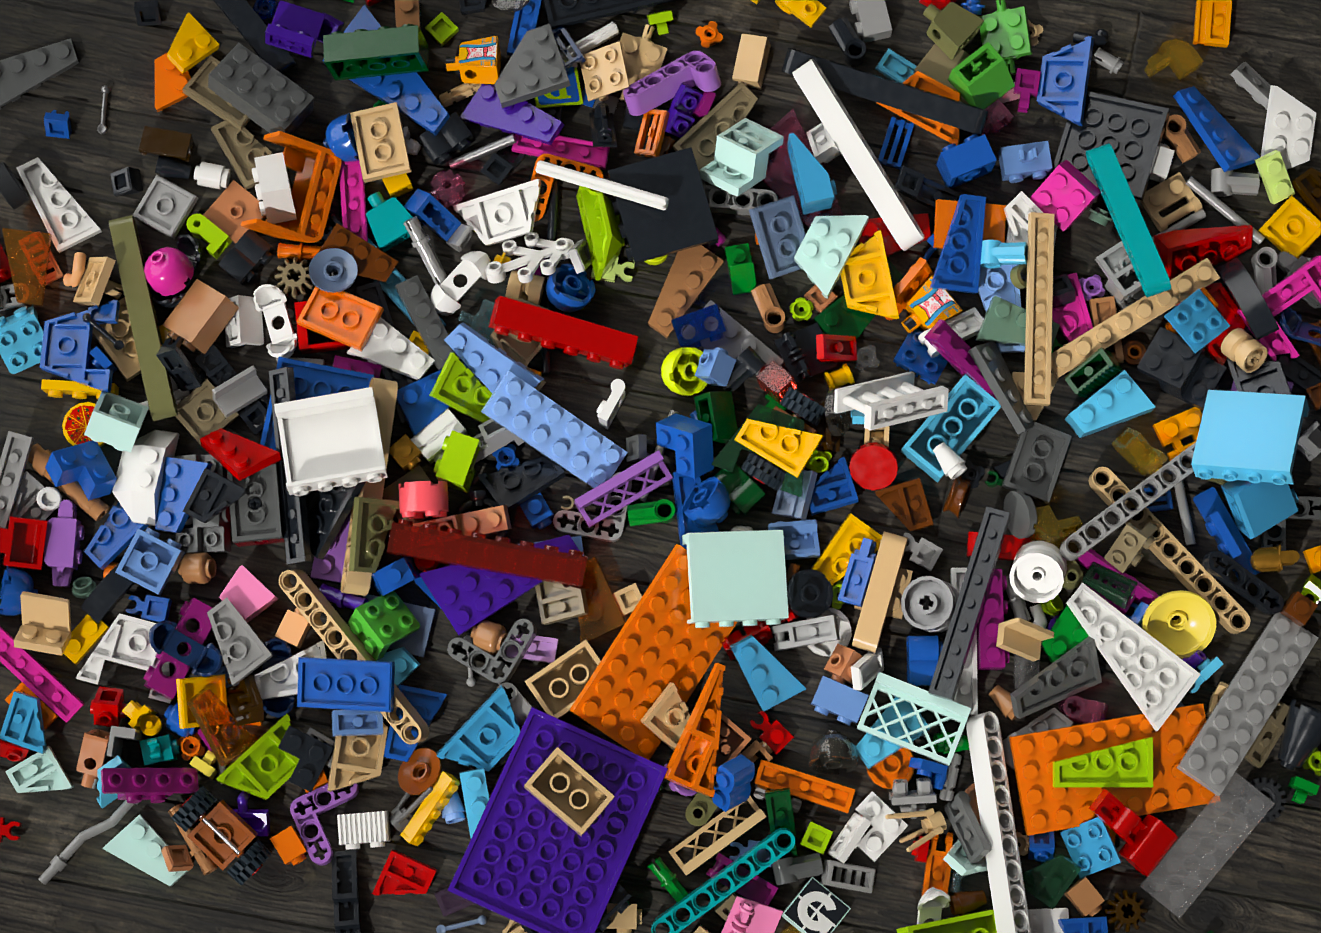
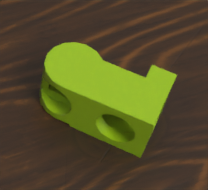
M193 214L188 218L186 225L190 233L195 238L203 239L208 243L207 251L214 258L218 259L232 243L230 237L201 214Z

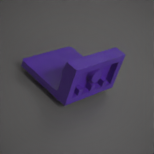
M279 1L272 24L268 23L265 32V44L311 58L325 15L285 1Z

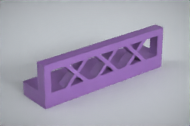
M659 450L575 499L574 504L589 528L673 479L663 462L664 458ZM659 465L665 477L659 481L647 479L649 470ZM646 472L645 478L639 477ZM633 479L644 482L642 491L637 494L627 491L628 483ZM646 482L652 484L649 487L645 488ZM623 485H625V489H624V490L618 489V488L622 487ZM611 492L623 494L621 503L616 506L606 504L608 494ZM625 495L632 496L624 501ZM604 497L603 503L598 502V500ZM591 504L602 506L600 515L593 520L589 518L584 509ZM605 507L611 508L610 510L603 513Z

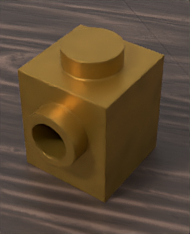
M406 434L389 448V454L405 472L409 469H415L424 457L422 452Z

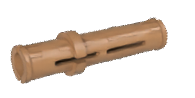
M182 803L168 811L171 817L181 808ZM194 824L186 832L177 825L191 850L189 854L196 859L203 875L205 876L215 871L218 866L187 837L195 828Z

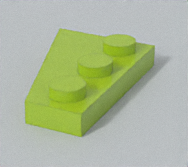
M450 352L429 396L480 423L490 420L491 418L481 411L492 396V393L477 380L469 368L463 365L454 352Z

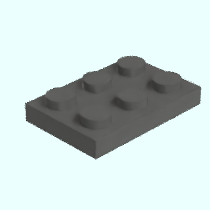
M1033 421L1035 427L1019 435L1002 487L1011 491L1023 490L1026 496L1029 495L1032 499L1048 504L1072 436Z

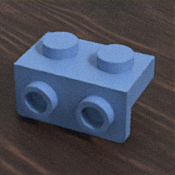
M817 520L779 521L768 524V530H783L785 560L820 557Z

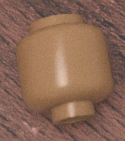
M206 552L186 553L178 565V573L182 575L183 580L188 584H205L215 576L216 562Z
M483 620L479 625H475L471 631L473 645L491 655L497 654L508 635L503 625L489 620Z

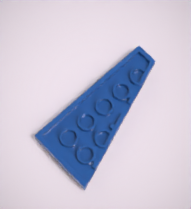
M363 5L344 33L354 32L357 29L377 30L381 25L367 7ZM417 72L349 79L386 104L397 102L400 113L434 135L438 134L450 118L447 111Z

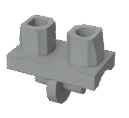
M929 778L916 779L917 790L908 791V781L906 779H894L892 791L889 792V800H891L892 805H900L901 812L925 811L926 806L922 803H937L931 780Z

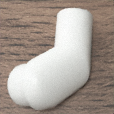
M1041 604L1029 607L1034 619L1033 624L1046 629L1047 619Z

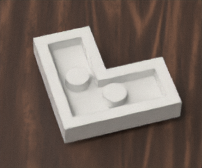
M872 791L855 810L872 822L871 826L873 827L862 837L858 847L875 862L908 825L901 818L886 819L885 816L887 814H894L895 812Z

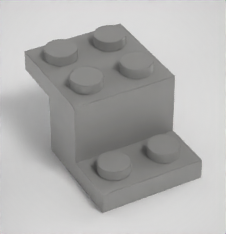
M1122 241L1096 257V262L1108 278L1105 288L1111 296H1114L1115 302L1121 310L1146 296Z

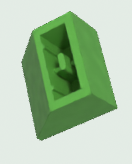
M989 42L953 68L948 78V81L961 93V96L969 105L984 110L1015 87L1004 59Z

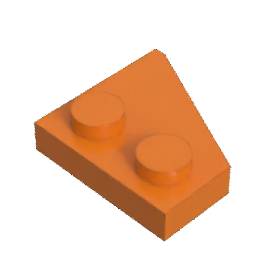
M168 53L155 59V108L157 112L188 97L183 93L182 89L189 82L191 76L188 71L182 74L167 58Z

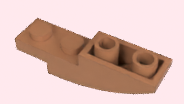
M507 505L411 524L415 548L512 529Z

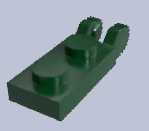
M790 788L765 791L770 832L773 833L779 828L789 829L795 837V845L790 853L792 857L798 856L797 834ZM780 834L777 837V844L781 846L780 840L789 839L790 842V836L788 834Z

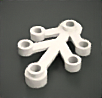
M535 232L526 234L524 237L526 246L529 248H544L540 251L518 247L514 240H507L502 244L503 253L505 252L507 256L516 255L522 257L503 264L497 261L489 263L485 270L487 280L490 283H500L505 280L506 272L525 265L527 267H523L517 272L521 283L532 281L533 274L539 265L542 274L551 275L556 271L555 267L560 260L570 258L568 251L574 245V242L567 238H559L556 241L540 239L539 235Z

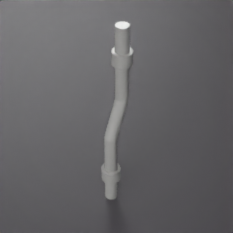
M125 800L110 818L80 832L60 855L56 854L50 861L51 865L38 878L39 881L46 885L58 871L61 872L68 865L67 861L86 840L115 827L133 805H138L139 803H127V800Z

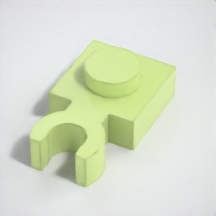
M618 257L601 280L615 282L616 276H620L622 280L631 282L633 277L625 275L624 271L627 268L634 269L635 266L632 262H625L622 265L618 264ZM592 268L591 279H595V275H594L593 268Z

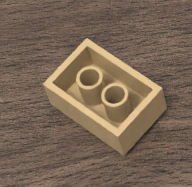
M584 640L527 679L525 683L545 713L560 720L571 712L570 708L601 661L587 640Z
M558 747L524 785L527 791L581 837L615 797Z

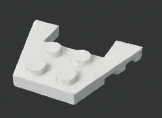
M119 613L77 674L76 679L98 685L105 660L146 671L149 666L154 667L158 658L155 657L156 652L149 642L150 628L156 623ZM164 663L162 666V672L166 676H170L169 663ZM150 690L148 698L170 704L171 700Z

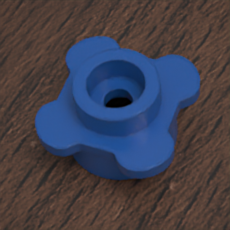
M966 0V3H961L960 5L975 15H981L982 8H985V5H980L981 0Z
M508 444L507 447H502L492 453L497 460L496 468L498 470L504 467H517L519 465L514 445Z

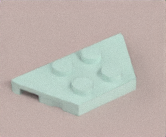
M815 216L794 256V260L807 273L812 283L816 284L825 298H829L869 220V216Z

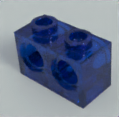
M717 303L671 320L681 348L702 346L700 341L710 339V342H714L724 338L723 333L728 332L719 304ZM710 317H715L718 320V327L714 331H709L706 328V320ZM688 325H692L696 331L692 339H686L683 335V329Z

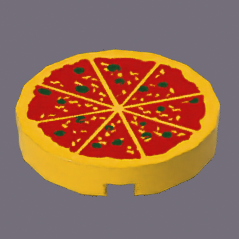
M90 402L79 403L70 408L65 415L62 424L63 434L71 445L74 446L92 441L90 437L84 434L96 404ZM97 442L99 447L105 444L104 442Z

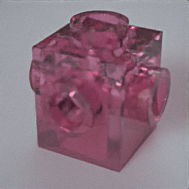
M451 169L447 172L443 170L433 177V181L430 182L433 189L430 191L431 195L441 202L445 208L458 204L465 196L463 188L466 185L458 173L454 175ZM451 183V187H450V188H448V189H445V188H444L445 186H447V185H449V184Z

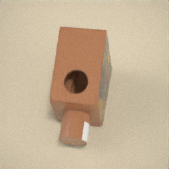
M96 728L84 733L76 771L84 773L81 785L84 787L95 789L98 781L97 770L113 758L107 756L110 732Z

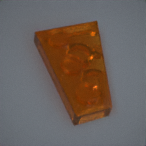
M203 689L187 701L220 766L228 765L259 739L255 734H250L244 728L245 725L237 726L234 717L229 713V708L210 689Z

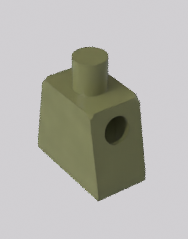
M950 2L942 11L931 3L923 13L925 17L932 21L926 32L927 36L951 60L977 35L984 22L982 18L954 2Z

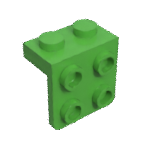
M394 591L356 607L347 623L352 633L359 638L365 650L372 655L375 661L384 657L390 644L418 631L420 628V623Z

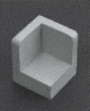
M1317 421L1310 425L1299 437L1297 450L1308 461L1313 460L1321 452V431L1317 428L1320 425Z

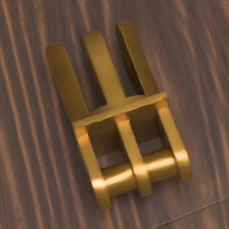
M1281 545L1277 547L1258 548L1252 554L1250 563L1255 570L1260 572H1280L1283 570V566L1294 565L1299 560L1300 555L1294 550L1281 551Z

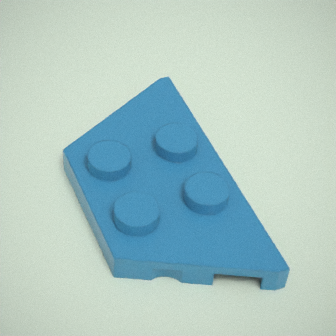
M502 685L436 753L438 758L450 759L466 766L472 765L477 769L484 768V771L489 772L515 744L521 730L505 688Z

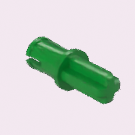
M660 856L655 859V863L660 869L657 868L653 861L647 866L661 882L660 886H664L676 902H679L688 895V892L675 877L677 874L670 871Z

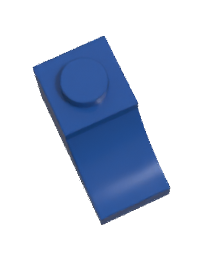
M417 189L403 206L413 217L417 216L419 222L444 241H448L461 225V222L430 193Z

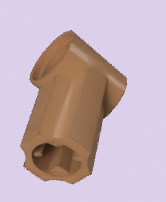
M1175 114L1169 116L1162 137L1169 141L1183 164L1200 154L1201 150L1187 130L1185 119ZM1168 124H1175L1178 128V132H1172L1169 129Z
M770 283L757 286L751 290V294L763 319L764 327L770 333H779L785 327V314L778 303ZM771 316H778L781 321L774 325L769 323L768 319Z

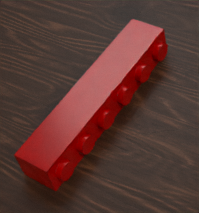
M499 296L495 300L489 327L495 329L494 332L505 336H508L509 333L514 334L521 341L532 342L534 340L541 342V346L544 348L555 349V347L564 349L563 352L568 355L577 356L581 354L587 356L586 359L592 362L600 363L601 360L609 362V366L616 369H623V367L632 364L638 336L504 296Z

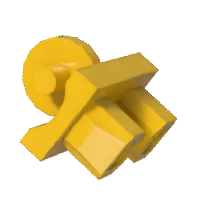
M131 700L122 710L131 719L128 724L133 729L140 730L147 736H155L161 731L162 721L156 716L158 712L146 705L141 706L138 702Z

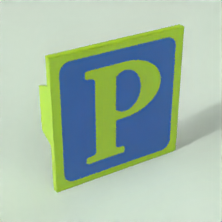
M570 67L569 72H567L571 86L535 97L538 109L583 104L577 67Z

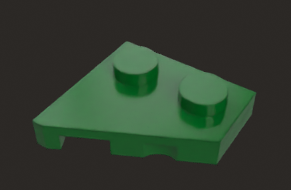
M1066 605L1050 630L1054 632V638L1044 640L1041 646L1051 663H1053L1089 637V635L1068 605Z

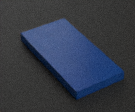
M299 657L297 707L393 712L395 662Z

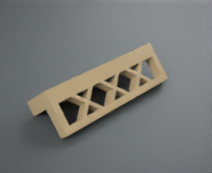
M749 796L747 801L755 813L750 817H737L738 808L741 805L739 804L727 812L723 811L669 851L686 876L766 817L751 796ZM735 809V816L728 815ZM723 817L734 819L733 829L728 833L717 831L719 820ZM737 820H743L742 823L736 826ZM715 824V831L707 830ZM703 832L714 834L713 844L708 848L697 846L699 835ZM717 834L724 835L716 841ZM696 838L695 845L688 844ZM683 847L694 848L693 859L683 864L676 852ZM697 849H702L703 851L696 856Z

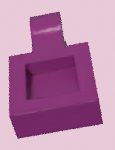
M1017 68L1013 94H1020L1017 112L1027 113L1030 96L1037 97L1041 71Z

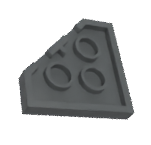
M550 24L526 32L495 82V88L502 108L571 86Z

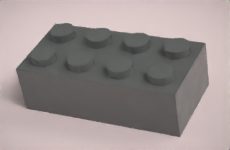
M240 43L209 73L208 88L223 100L232 104L241 113L246 114L252 121L269 133L282 131L292 135L313 112L315 97Z

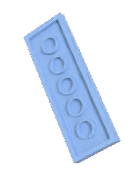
M507 371L481 411L592 488L611 479L628 453L510 371Z

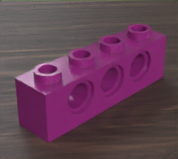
M195 598L191 599L190 602L185 601L179 611L182 617L177 624L176 630L202 645L212 628L207 614L212 607ZM192 619L197 623L198 628L195 633L187 631L185 626L187 620ZM183 642L186 650L181 656H188L191 652V646L187 642ZM165 652L161 654L156 653L155 657L158 658V661L154 667L149 666L143 677L146 680L144 686L171 700L177 692L176 679L185 678L190 667ZM164 663L173 665L174 673L171 676L163 674L162 666Z

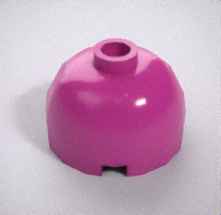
M164 247L153 252L148 257L144 265V273L148 285L155 293H160L162 296H170L186 287L184 283L188 277L190 280L192 279L194 266L188 256L179 249Z

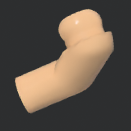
M82 252L74 254L72 274L66 273L63 278L65 286H72L73 288L79 285L85 271L86 254Z

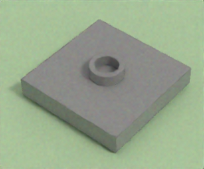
M156 175L133 216L175 239L196 204L198 197Z

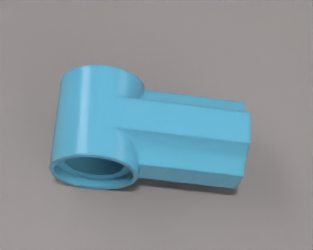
M983 240L980 267L993 269L1000 268L1001 265L1027 264L1028 244L1026 242L1002 243L998 240Z

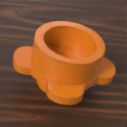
M710 21L704 27L699 26L696 28L695 33L700 37L703 48H709L723 40V35L718 32V25L714 21Z
M198 733L188 737H180L178 740V745L183 752L181 756L184 760H190L191 757L203 756L206 750L202 747L201 737ZM191 744L194 745L193 749H190L189 747Z

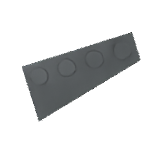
M72 39L0 60V110L2 106L11 101L13 103L21 98L20 96L24 93L40 87L41 83L46 80L55 78L79 64Z

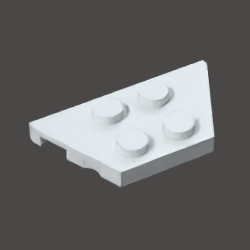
M1270 86L1261 157L1274 150H1278L1281 153L1287 170L1310 161L1316 112L1278 86Z
M536 179L454 205L453 208L467 222L466 224L477 233L480 240L486 246L532 233L541 189V180Z

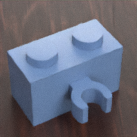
M1048 141L1001 147L998 152L1002 181L1009 180L1010 183H1017L1023 181V178L1033 177L1034 180L1044 179L1053 169Z

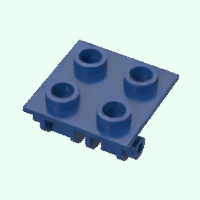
M916 328L907 335L893 362L897 364V367L899 366L906 371L910 369L909 372H915L916 378L918 375H921L920 378L928 382L927 384L930 385L932 383L935 385L948 361L941 354L931 358L927 352L928 348L926 345H922L918 339L919 335L923 332Z

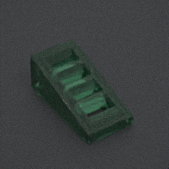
M1095 562L1092 563L1082 582L1126 609L1134 596L1138 582ZM1096 573L1100 575L1098 580L1094 579ZM1104 579L1108 580L1107 584L1103 583Z

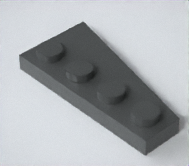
M991 341L969 350L968 352L1017 434L1019 435L1035 427L1032 416L1023 402L997 343Z
M1090 636L1012 692L1010 697L1014 716L1021 719L1102 683L1095 639Z

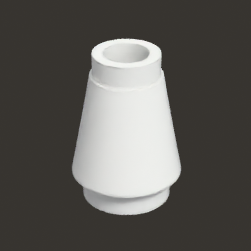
M945 442L934 448L933 452L945 476H949L953 480L966 471L965 461L947 446Z

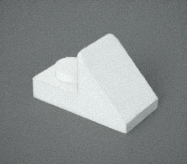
M823 123L806 132L813 155L820 164L822 162L828 163L841 154Z

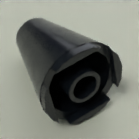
M1292 699L1290 702L1278 758L1281 759L1280 764L1290 770H1294L1295 767L1301 768L1321 744V711L1305 703H1302L1301 706L1295 705L1296 699Z

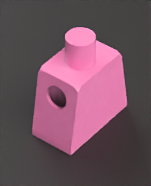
M243 565L238 568L219 597L222 601L228 598L246 622L251 621L278 600Z

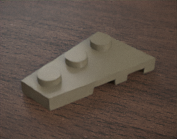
M227 120L212 126L211 131L245 190L256 186L255 184H259V182L254 183L252 168H256L254 158L271 155L272 152L266 146L264 147L254 138V135L245 127L242 130L237 129Z

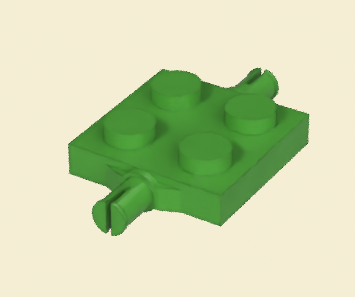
M996 0L997 11L992 14L979 16L984 20L980 28L982 46L989 42L1004 59L1010 75H1015L1014 61L1022 56L1033 54L1027 10L1024 6L1007 9L1005 0Z

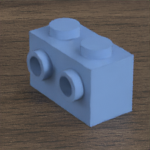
M823 676L811 705L815 706L814 711L828 716V713H832L838 716L837 721L850 726L851 722L855 724L858 722L869 695Z

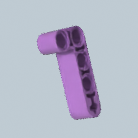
M692 51L636 81L630 87L623 90L629 113L633 116H640L674 98L681 83L690 87L696 85L704 92L717 90L721 86V80L716 63L703 52Z

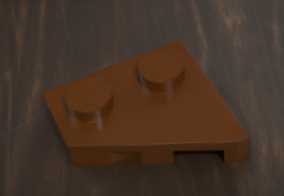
M920 478L875 491L878 498L910 532L934 525Z

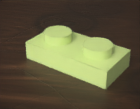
M1274 150L1255 160L1270 203L1276 204L1295 194L1280 151Z

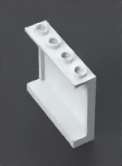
M372 387L274 404L287 479L286 487L289 495L303 496L308 494L309 491L318 490L326 492L332 490L333 487H353L360 482L376 483L380 482L382 478H388Z

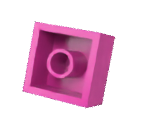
M1066 159L1055 168L1029 199L1043 213L1054 214V223L1062 231H1065L1074 224L1101 192L1099 188Z

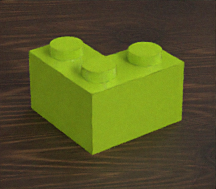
M452 431L450 436H446L442 445V449L445 450L442 459L438 458L434 467L435 477L438 481H447L448 487L468 493L476 473L474 465L482 445L481 441Z

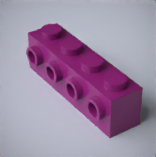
M1002 569L994 570L977 624V670H1002L1005 668V663H1009V651L996 647L998 625L1004 622V614L1008 612L1007 600H1003V590L1007 588L1006 575H1002Z

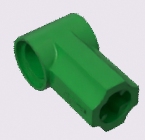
M667 499L627 505L630 527L661 522L669 523L676 517V508ZM668 505L671 507L672 511L668 517L659 516L658 511L661 506Z

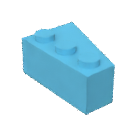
M1124 370L1065 418V421L1079 438H1082L1118 423L1150 413L1155 408V405Z

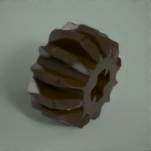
M1128 890L1122 891V897L1118 892H1115L1113 897L1116 902L1110 899L1106 901L1108 905L1112 906V909H1105L1104 912L1105 914L1113 915L1107 922L1111 924L1117 921L1115 930H1120L1122 926L1125 932H1130L1131 926L1138 930L1140 927L1137 920L1142 923L1146 922V919L1140 916V914L1147 913L1148 909L1140 908V905L1145 903L1144 899L1135 901L1138 896L1137 892H1133L1130 897ZM1128 904V910L1131 912V915L1123 917L1124 912L1121 908L1127 907Z

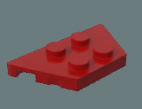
M1212 283L1205 287V289L1218 303L1216 309L1229 323L1230 327L1204 347L1215 362L1224 365L1227 356L1221 352V344L1224 338L1234 329L1242 328L1244 330L1246 324L1237 313L1238 307L1222 284Z

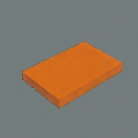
M936 200L933 248L943 249L958 201ZM985 204L983 240H998L1005 243L1006 215L1004 208L1006 205Z
M315 286L296 322L302 327L362 352L384 309L346 291L331 293Z

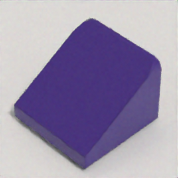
M323 13L325 19L317 39L322 43L323 35H330L332 32L340 31L344 24L342 21L326 13Z

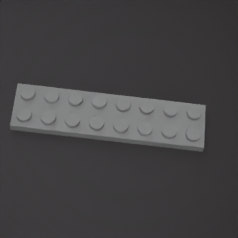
M1280 612L1273 614L1178 764L1177 769L1217 796H1220L1317 642L1318 637L1305 628L1298 626Z

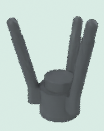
M430 786L408 809L405 807L402 809L411 795L405 793L398 805L391 811L393 815L388 820L400 833L403 832L413 817L411 812L433 791V787Z

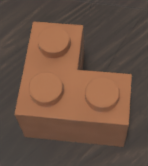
M723 713L721 714L719 749L716 754L715 766L717 769L720 765L737 757L751 741V738Z

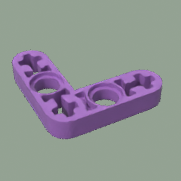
M358 783L350 788L351 793L347 794L345 791L338 793L340 796L338 800L333 791H327L328 784L296 798L291 803V815L311 860L317 865H327L333 859L332 847L318 815L355 798L359 793ZM323 792L331 794V801L327 805H321L318 802V797ZM311 798H313L314 804L318 807L316 810L312 806L306 808V814L304 815L300 812L296 813L299 810V804L302 803L304 806L312 804L309 801ZM309 825H316L318 827V834L314 838H308L305 835V830ZM322 838L323 841L319 842V845L323 850H327V852L324 854L325 858L323 860H321L319 857H315V855L318 854L317 847L313 844L317 843Z

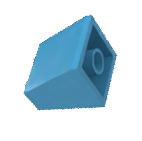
M1235 480L1221 485L1237 528L1249 539L1257 537L1298 512L1296 503L1299 502L1294 489L1290 490L1288 484L1276 485L1268 482L1251 483L1249 481Z

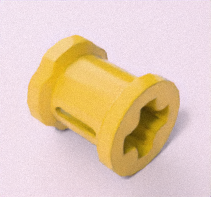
M846 363L838 370L824 373L826 383L832 393L835 392V389L845 384L855 383L851 370Z

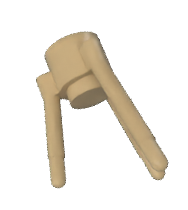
M931 808L925 811L887 814L885 818L900 819L925 816L921 820L922 829L899 839L900 843H904L924 833L927 834L906 849L907 852H911L934 836L944 833L943 830H946L947 825L940 811L934 812V809Z

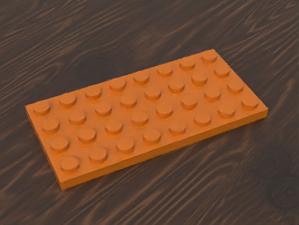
M678 544L675 545L570 708L571 712L630 752L650 760L662 740L640 720L670 682L675 684L678 690L677 693L686 704L723 646L721 642L725 640V637L728 638L737 622H734V626L719 627V623H710L708 628H695V624H687V620L691 619L687 550Z
M1203 703L1176 707L1157 732L1142 713L1009 737L1026 835L1080 827L1079 824L1098 817L1089 807L1103 789L1113 794L1124 806L1138 816L1220 802V796H1217L1177 769L1178 764L1206 722ZM1153 737V787H1053L1054 761Z

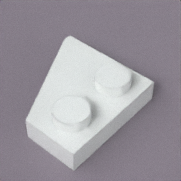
M1021 191L1004 208V212L1014 242H1026L1028 244V214L1031 212H1043Z

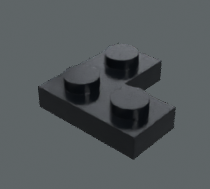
M289 725L278 746L279 749L300 759L289 782L312 792L334 747Z

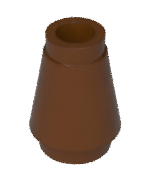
M983 890L954 892L950 896L949 908L954 916H963L982 905H986V895Z

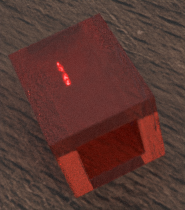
M774 360L769 365L763 366L758 376H756L760 388L778 403L781 402L789 387L794 390L797 388L794 377Z

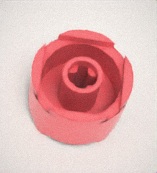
M431 481L398 484L399 509L402 518L423 519V514L425 516H432V518L447 517V512H449L447 481H438V484H433Z

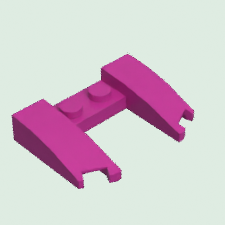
M1321 256L1314 257L1298 268L1296 272L1262 294L1273 317L1311 291L1321 304ZM1238 309V310H1237V313L1239 314V316L1242 318V320L1244 321V323L1246 324V326H1247V327L1249 328V330L1251 331L1250 327L1248 326V324H1247V322H1246V319H1245V317H1244L1242 311H1241L1240 309ZM1280 326L1279 330L1257 340L1267 348V354L1272 361H1276V355L1290 353L1291 358L1300 356Z

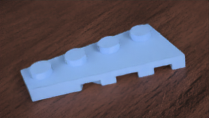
M1001 265L1000 268L993 269L980 267L978 292L985 312H987L994 296L1021 307L1020 289L1016 288L1010 279L1011 269L1016 265ZM997 343L1000 353L1025 351V346L1020 344Z

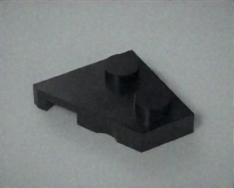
M205 468L183 512L203 523H207L244 496L248 490Z

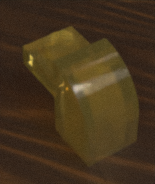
M1173 39L1161 44L1159 52L1147 60L1148 64L1144 71L1150 78L1167 66H1170L1180 81L1199 69L1203 60L1192 45L1183 40Z
M1130 427L1111 443L1118 453L1143 476L1146 474L1152 475L1168 460L1162 451L1150 446L1140 432Z
M1049 505L1036 508L1037 524H1034L1033 527L1036 530L1029 539L1031 541L1049 542L1060 549L1063 541L1080 529L1083 522L1079 516L1057 521Z

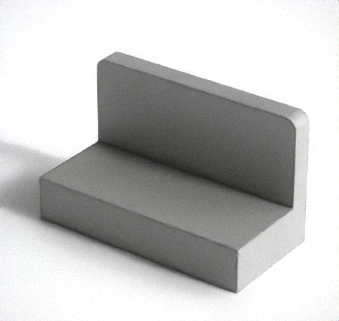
M252 365L214 388L212 394L213 400L227 418L267 394V389L258 378L255 366Z
M111 726L107 756L115 758L119 755L121 757L123 740L142 741L144 733L137 729Z

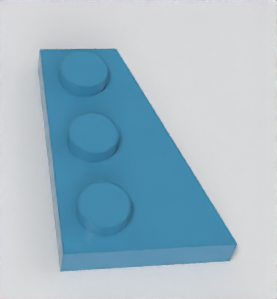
M752 635L730 646L763 712L806 690Z

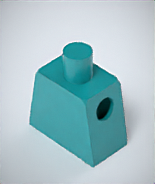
M376 192L368 197L367 200L373 209L368 211L366 216L381 251L386 252L411 237L403 223L413 217L395 197L385 201L380 192Z

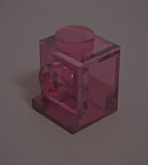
M999 99L985 109L989 111L982 135L985 134L987 137L990 133L997 134L1004 128L1005 124L1008 126L1014 117Z

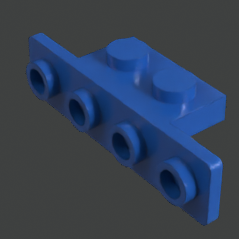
M1211 487L1193 497L1196 507L1206 522L1205 527L1208 533L1215 538L1218 544V550L1225 553L1253 575L1260 573V571L1255 570L1251 566L1250 559L1252 553L1216 489ZM1232 569L1238 579L1237 571Z

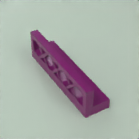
M939 319L924 338L962 377L966 374L996 399L968 352L971 348L944 320Z

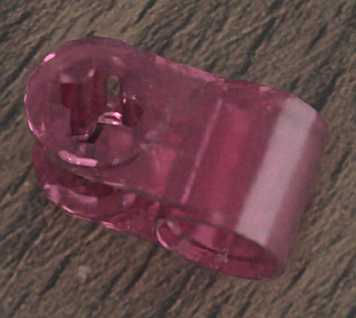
M1071 696L1060 701L1058 711L1072 721L1085 724L1105 720L1109 705L1078 696ZM1073 703L1072 705L1076 708V711L1071 712L1068 704Z

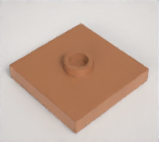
M234 180L203 214V216L226 233L235 244L249 230L241 226L242 221L256 218L264 220L266 218V215L261 216L260 201Z

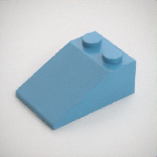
M790 133L787 150L803 215L831 209L837 194L835 181H830L827 171L794 133Z

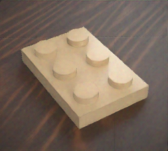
M397 102L350 113L362 177L365 183L412 172Z

